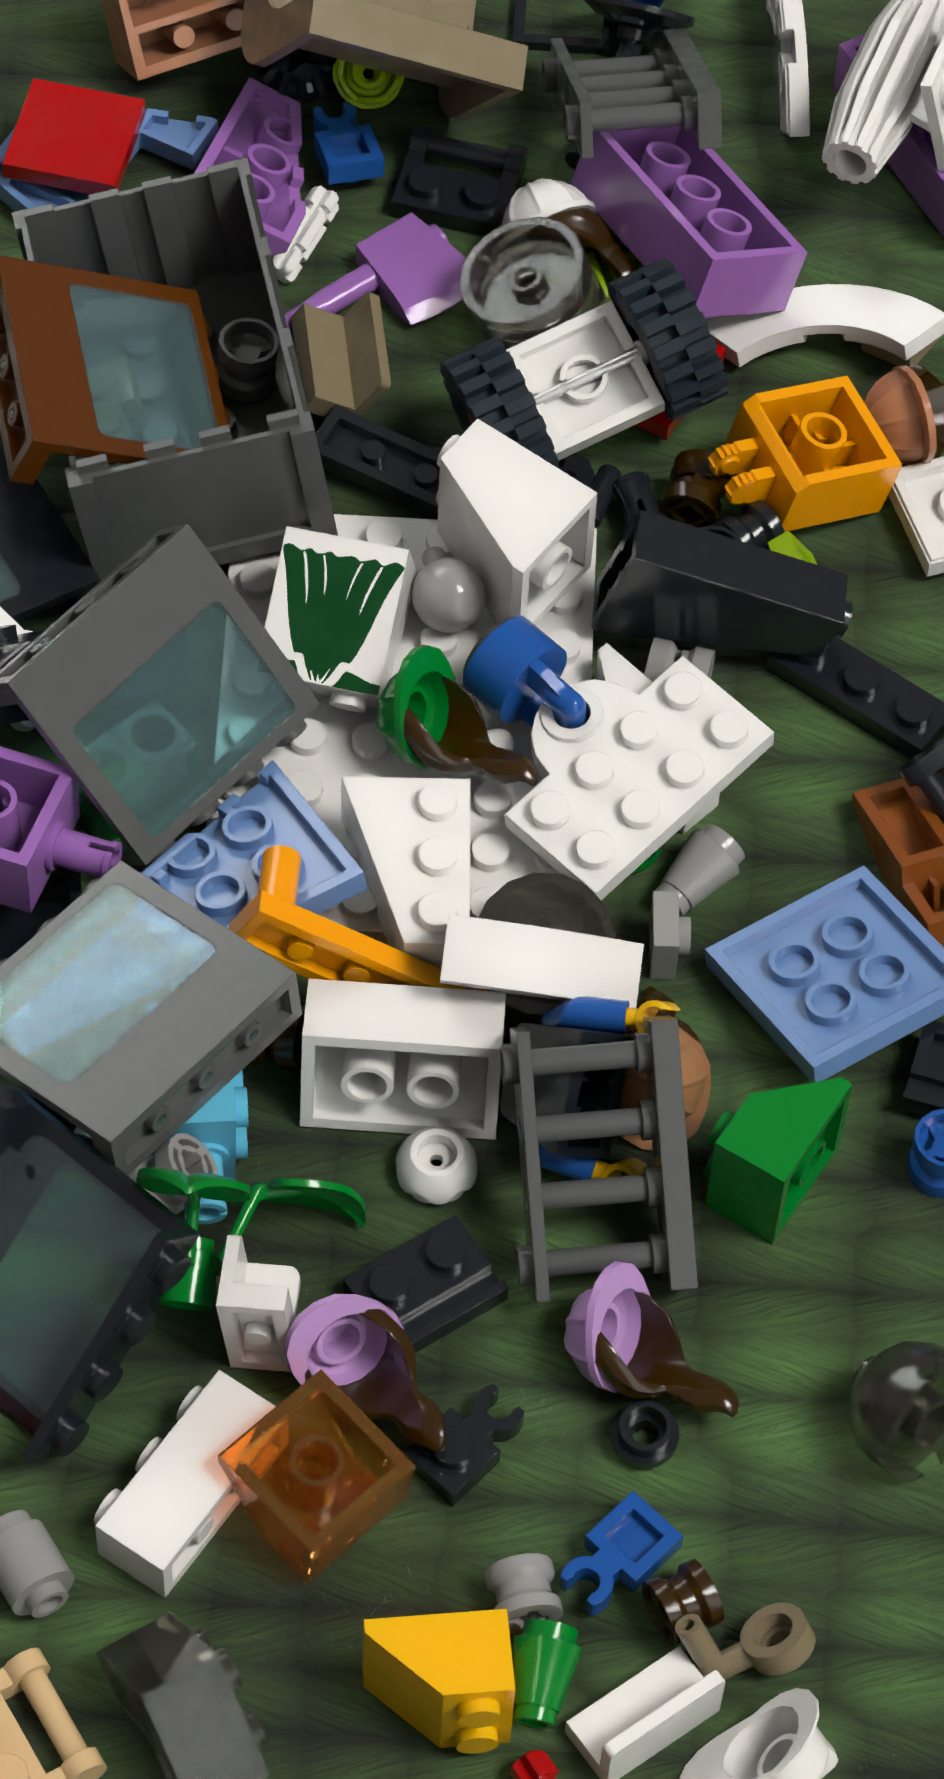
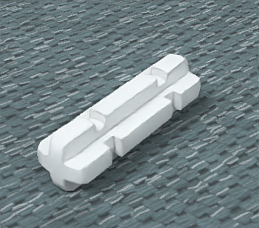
M320 185L313 187L304 199L306 215L287 252L272 256L276 278L284 284L295 280L302 269L300 263L307 261L327 228L324 225L331 223L338 212L339 205L337 202L339 196L333 190H326Z

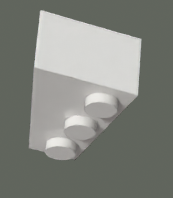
M342 777L341 819L347 834H350L359 857V866L365 873L366 883L369 884L378 908V918L388 945L441 968L448 914L470 917V779Z

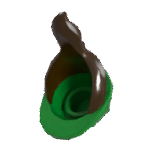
M420 645L411 649L403 659L398 673L387 682L381 697L376 703L378 707L376 727L380 730L386 745L392 753L418 769L431 768L448 774L474 771L477 775L485 774L490 779L502 784L522 781L534 786L537 783L538 777L535 764L528 757L518 752L496 747L490 742L476 699L461 684L456 682L450 663L442 651L429 645Z

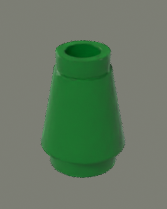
M527 1619L523 1621L521 1634L513 1637L516 1689L513 1721L516 1723L540 1729L555 1728L557 1715L560 1712L583 1651L577 1645L579 1631L576 1628L561 1622L545 1619Z

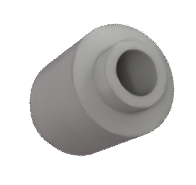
M15 1510L0 1516V1591L16 1615H32L34 1618H41L54 1613L68 1600V1591L75 1580L74 1574L40 1520L32 1519L25 1510Z

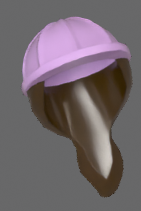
M614 1261L604 1268L592 1289L586 1290L576 1298L570 1315L565 1320L564 1346L580 1373L594 1383L596 1387L613 1393L620 1392L634 1399L669 1396L672 1401H681L689 1409L698 1413L717 1411L725 1413L730 1417H735L738 1413V1397L729 1384L721 1379L694 1371L687 1365L680 1338L671 1315L657 1300L650 1297L645 1280L634 1264Z
M333 1294L313 1302L298 1314L287 1331L283 1352L289 1370L303 1389L323 1402L329 1409L352 1419L387 1417L395 1423L406 1441L427 1447L435 1452H442L445 1449L446 1432L443 1415L432 1399L418 1391L416 1386L415 1348L392 1309L375 1299L361 1295Z

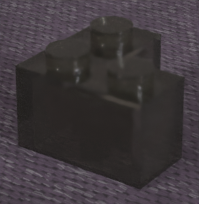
M168 1612L96 1652L122 1712L145 1734L164 1779H264L270 1776L259 1751L268 1746L264 1731L249 1708L241 1709L233 1691L242 1686L239 1673L230 1656L222 1647L216 1651L213 1650L208 1638L199 1626L190 1630L174 1614Z

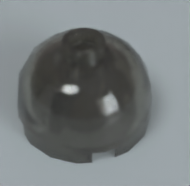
M903 1341L863 1361L853 1376V1387L850 1392L847 1413L849 1427L856 1445L869 1459L898 1481H915L925 1476L916 1467L934 1451L940 1464L944 1462V1347L933 1342Z

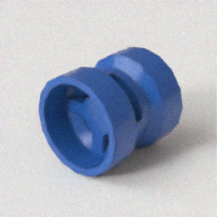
M944 1109L931 1111L919 1121L915 1128L913 1145L910 1150L907 1166L910 1181L916 1188L929 1196L944 1198Z

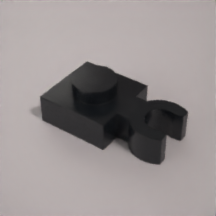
M494 1384L484 1387L477 1393L473 1402L472 1414L467 1419H464L452 1407L443 1414L446 1447L442 1452H435L415 1443H412L404 1451L403 1463L452 1507L500 1462L501 1451L493 1442H504L514 1438L523 1426L524 1410L519 1406L508 1417L503 1419H496L488 1414V1409L493 1407L498 1401L499 1388Z

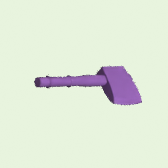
M411 212L356 244V264L358 268L320 289L300 305L286 312L285 318L287 327L290 328L291 336H293L291 316L303 303L336 314L358 301L366 292L372 293L376 290L404 322L413 325L454 306L470 295L484 280L465 257L448 242L446 235L437 225L431 224L428 226Z

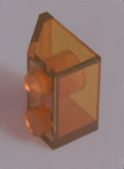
M321 1369L218 1455L219 1464L260 1535L307 1584L409 1497L416 1468Z

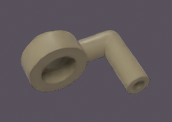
M774 1603L756 1611L744 1624L740 1634V1642L721 1651L697 1614L684 1615L675 1625V1632L703 1677L717 1670L724 1680L751 1667L769 1676H778L792 1672L810 1657L816 1643L815 1633L804 1613L799 1607L791 1603Z

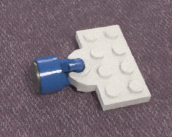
M510 617L497 623L478 641L469 654L463 668V686L471 695L503 722L513 723L522 719L532 728V757L538 774L543 780L505 813V826L597 905L766 752L774 743V731L684 656L680 657L639 695L619 683L595 679L567 684L560 678L567 661L566 651L526 617Z

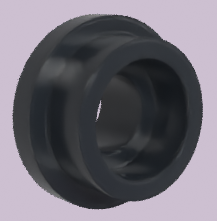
M645 1400L638 1401L624 1407L614 1418L611 1428V1443L616 1454L629 1465L638 1468L657 1467L667 1462L677 1449L679 1442L677 1421L659 1403ZM646 1430L653 1433L657 1440L653 1444H641L636 1442L632 1436L638 1431Z

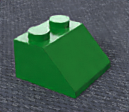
M840 1077L750 1093L735 1114L726 1110L715 1124L708 1139V1145L714 1148V1151L703 1171V1177L709 1180L705 1206L773 1245L840 1147L853 1084Z

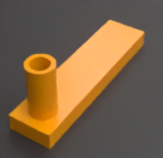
M271 846L263 852L257 895L229 923V930L289 967L296 974L307 979L487 991V989L441 984V968L297 906L296 898L301 856L295 849L288 846Z

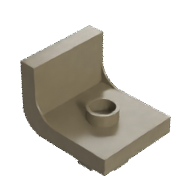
M245 0L241 25L242 51L245 59L250 64L266 67L298 48L436 85L438 86V98L442 111L446 116L459 120L468 119L523 91L528 46L473 31L477 0Z

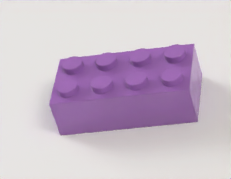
M681 126L593 133L594 158L582 159L580 156L571 184L582 192L588 200L594 202L596 206L595 212L601 216L619 237L621 243L630 249L644 267L662 258H667V261L670 260L674 264L676 272L679 271L683 276L686 288L692 291L696 299V305L699 311L703 312L705 319L718 316L755 315L763 312L785 311L808 252L713 149L699 150L690 132H683Z

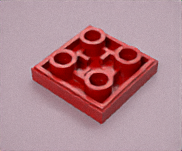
M33 78L2 162L3 177L86 194H94L118 188L119 192L146 114L145 99Z

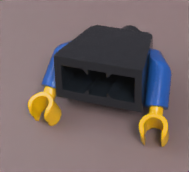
M589 996L568 999L546 1011L540 1025L520 1023L518 1027H524L530 1031L531 1049L633 1041L632 1035L625 1034L627 1027L636 1028L638 1033H644L642 1017L655 1016L661 1009L681 1010L676 1004L667 1001L652 1000L643 1003L639 1008H629V1001ZM627 1068L533 1076L536 1116L619 1109ZM514 1084L504 1085L500 1101L501 1113L517 1126ZM613 1137L538 1143L540 1167L574 1180L621 1176L622 1171L628 1175L643 1174V1169L647 1165L640 1159L633 1157L613 1164L599 1161V1158L608 1159Z

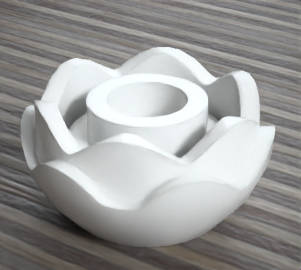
M431 1126L415 1131L401 1144L395 1159L399 1185L405 1192L423 1203L441 1205L455 1201L466 1190L472 1188L477 1177V1158L474 1148L463 1135L447 1127ZM441 1160L442 1164L434 1166L431 1164V1161Z

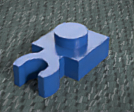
M343 103V116L339 118L326 116L321 106L313 108L314 152L328 185L356 183L364 179L384 177L383 153L370 124L356 126V108L352 103Z
M632 1491L585 1535L584 1547L593 1556H581L571 1560L561 1573L559 1587L566 1592L579 1580L587 1579L594 1582L598 1589L587 1599L585 1611L590 1616L599 1614L610 1603L613 1585L619 1579L635 1592L643 1582L647 1581L682 1547L683 1535L637 1493Z

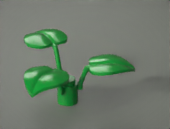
M157 1167L141 1168L137 1172L136 1182L150 1192L187 1196L186 1223L197 1232L201 1198L229 1202L245 1201L228 1235H243L258 1203L262 1200L304 1205L331 1211L349 1218L362 1229L366 1222V1205L363 1198L355 1190L335 1182L302 1178H274L271 1182L254 1183L251 1188L246 1183L209 1173L186 1175L179 1170ZM68 1171L59 1176L51 1194L50 1207L84 1198L112 1195L83 1171ZM198 1237L188 1253V1256L191 1258V1265L178 1284L165 1291L158 1303L182 1310L211 1311L213 1309L217 1276H221L226 1240L219 1254L213 1252L214 1240Z

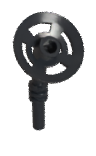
M584 0L593 11L619 25L616 37L621 39V43L614 58L640 56L643 44H649L651 33H662V30L687 29L693 27L695 19L688 15L631 0ZM573 141L565 156V161L569 167L576 170L581 155Z

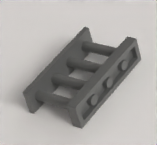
M685 28L662 30L663 48L654 49V55L572 61L562 38L550 39L551 57H544L541 61L544 92H552L563 116L566 141L574 140L582 159L594 158L593 133L681 126L683 132H690L699 150L722 148L721 90Z
M670 1015L642 1017L644 1033L634 1034L633 1041L531 1049L530 1031L524 1027L510 1028L511 1044L500 1045L503 1085L514 1084L526 1233V1245L515 1246L516 1272L519 1286L530 1285V1294L536 1302L550 1301L549 1277L602 1272L604 1268L614 1261L632 1263L637 1269L651 1268L652 1274H662V1283L670 1290L698 1288L677 1018ZM635 1067L637 1074L647 1073L649 1100H640L637 1108L536 1116L533 1076ZM637 1134L641 1135L642 1141L652 1140L654 1167H644L643 1174L541 1183L538 1143ZM641 1201L646 1202L647 1208L657 1207L659 1233L649 1234L648 1241L546 1249L544 1210Z

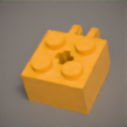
M848 375L754 394L742 403L727 436L725 445L715 448V451L707 457L709 460L708 466L714 475L717 474L719 477L726 474H738L732 477L727 485L724 486L725 494L731 504L741 505L744 502L747 504L762 500L776 513L785 532L880 512L902 467V463Z

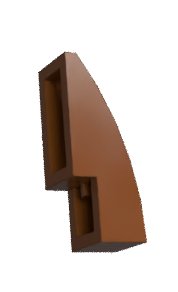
M904 778L852 792L853 804L889 892L944 947V824L916 785L909 787Z

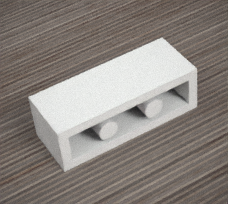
M218 1370L205 1388L197 1385L188 1393L177 1412L176 1419L178 1422L164 1440L157 1436L149 1442L137 1461L135 1467L137 1474L123 1491L118 1488L112 1490L103 1500L94 1517L98 1554L164 1598L170 1593L287 1442L286 1412Z

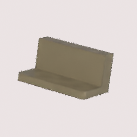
M366 292L344 316L305 303L291 316L295 353L308 411L326 418L333 407L337 405L362 417L391 386L379 296Z

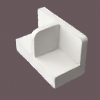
M227 1235L216 1301V1309L230 1367L291 1372L283 1349L287 1331L296 1317L301 1284L299 1272L292 1266L248 1263L243 1239L240 1235Z

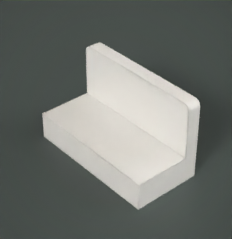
M678 1646L566 1721L565 1733L600 1779H620L720 1711L726 1681L717 1670L703 1677L682 1648Z

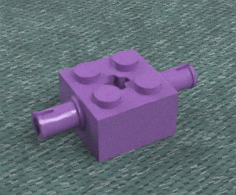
M1 746L0 904L31 913L52 871H55L60 866L101 878L121 860L122 843L117 841L111 842L73 830L80 817L78 783L64 765Z

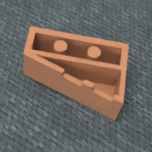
M101 0L115 61L137 81L242 47L241 25L245 0Z

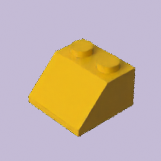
M507 1609L364 1619L362 1676L365 1689L439 1748L456 1747L457 1751L461 1753L479 1754L494 1750L500 1743H510L516 1689Z

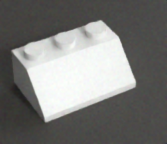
M308 979L302 1032L300 1126L412 1134L426 1127L442 1126L459 1132L465 1138L496 1140L501 1074L500 1045H503L506 992Z

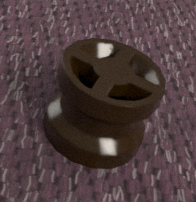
M690 1559L680 1564L676 1575L667 1579L657 1576L642 1583V1595L649 1615L660 1635L671 1646L681 1643L680 1638L675 1632V1625L684 1615L697 1614L706 1628H711L724 1621V1611L719 1594L707 1571L696 1559Z

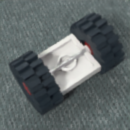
M667 258L657 260L608 284V295L611 301L507 350L501 340L493 337L440 362V372L444 378L443 382L451 397L449 398L459 417V423L463 432L479 419L558 469L559 460L661 412H664L666 418L673 421L726 396L729 392L727 388L728 379L723 372L725 369L722 358L717 354L716 348L718 347L713 335L708 331L707 321L703 312L699 311L692 291L686 288L683 276L679 271L676 272L674 264L670 260L667 261Z

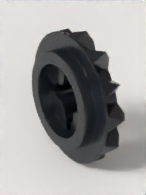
M298 48L269 66L261 67L254 65V73L258 82L278 91L282 96L286 95L300 103L320 100L337 89L333 80V67L337 59ZM300 57H309V64L302 63L290 73V61L297 62Z

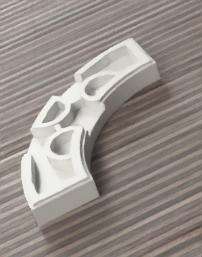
M766 0V10L772 21L774 35H777L781 41V52L778 55L780 130L789 137L810 136L808 57L802 0Z
M822 284L795 287L785 311L763 312L755 315L718 316L706 320L708 331L713 335L715 342L726 348L725 358L739 368L767 352L792 344L803 343L806 341L807 335L843 334L844 341L859 342L879 347L907 361L944 334V312L912 296L892 290L851 284Z

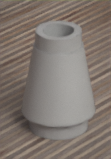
M707 824L701 832L696 830L691 832L662 879L661 885L655 891L679 892V916L683 917L688 910H692L740 873L738 865L745 859V854L740 845L727 832L716 825Z

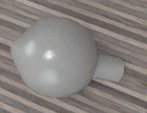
M440 547L428 548L421 557L424 567L417 574L411 590L413 609L421 621L434 630L447 633L460 631L475 623L484 610L487 594L483 578L470 563L458 558L447 557L445 551Z

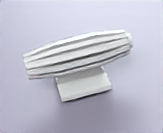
M890 0L867 30L835 97L822 151L823 163L827 164L826 169L830 173L836 174L838 179L851 181V184L870 182L877 176L907 136L913 123L930 132L938 171H944V0Z

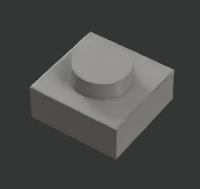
M653 891L649 920V979L675 980L678 955H690L691 917L679 916V892Z

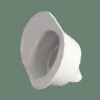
M794 1688L780 1693L764 1704L753 1715L719 1734L700 1748L685 1765L679 1779H822L835 1768L838 1758L835 1749L816 1726L819 1719L818 1699L808 1689Z

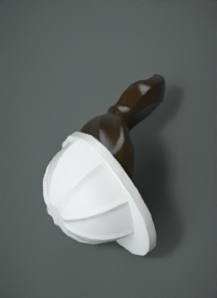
M537 179L532 183H527L526 186L519 188L515 192L505 210L502 221L503 235L496 239L488 250L489 258L494 263L511 262L535 252L559 260H571L594 251L597 260L604 263L614 281L638 270L634 260L621 250L622 248L619 244H615L608 228L595 213L596 206L594 202L588 200L576 187L563 181L552 179Z

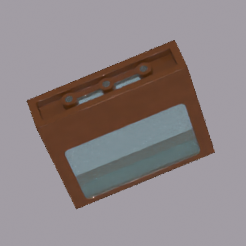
M0 255V432L10 481L34 484L52 452L85 458L106 453L107 460L110 462L130 464L146 460L143 444L174 437L177 452L202 447L198 431L230 425L229 411L223 405L219 388V367L213 361L208 340L209 322L206 317H203L197 290Z

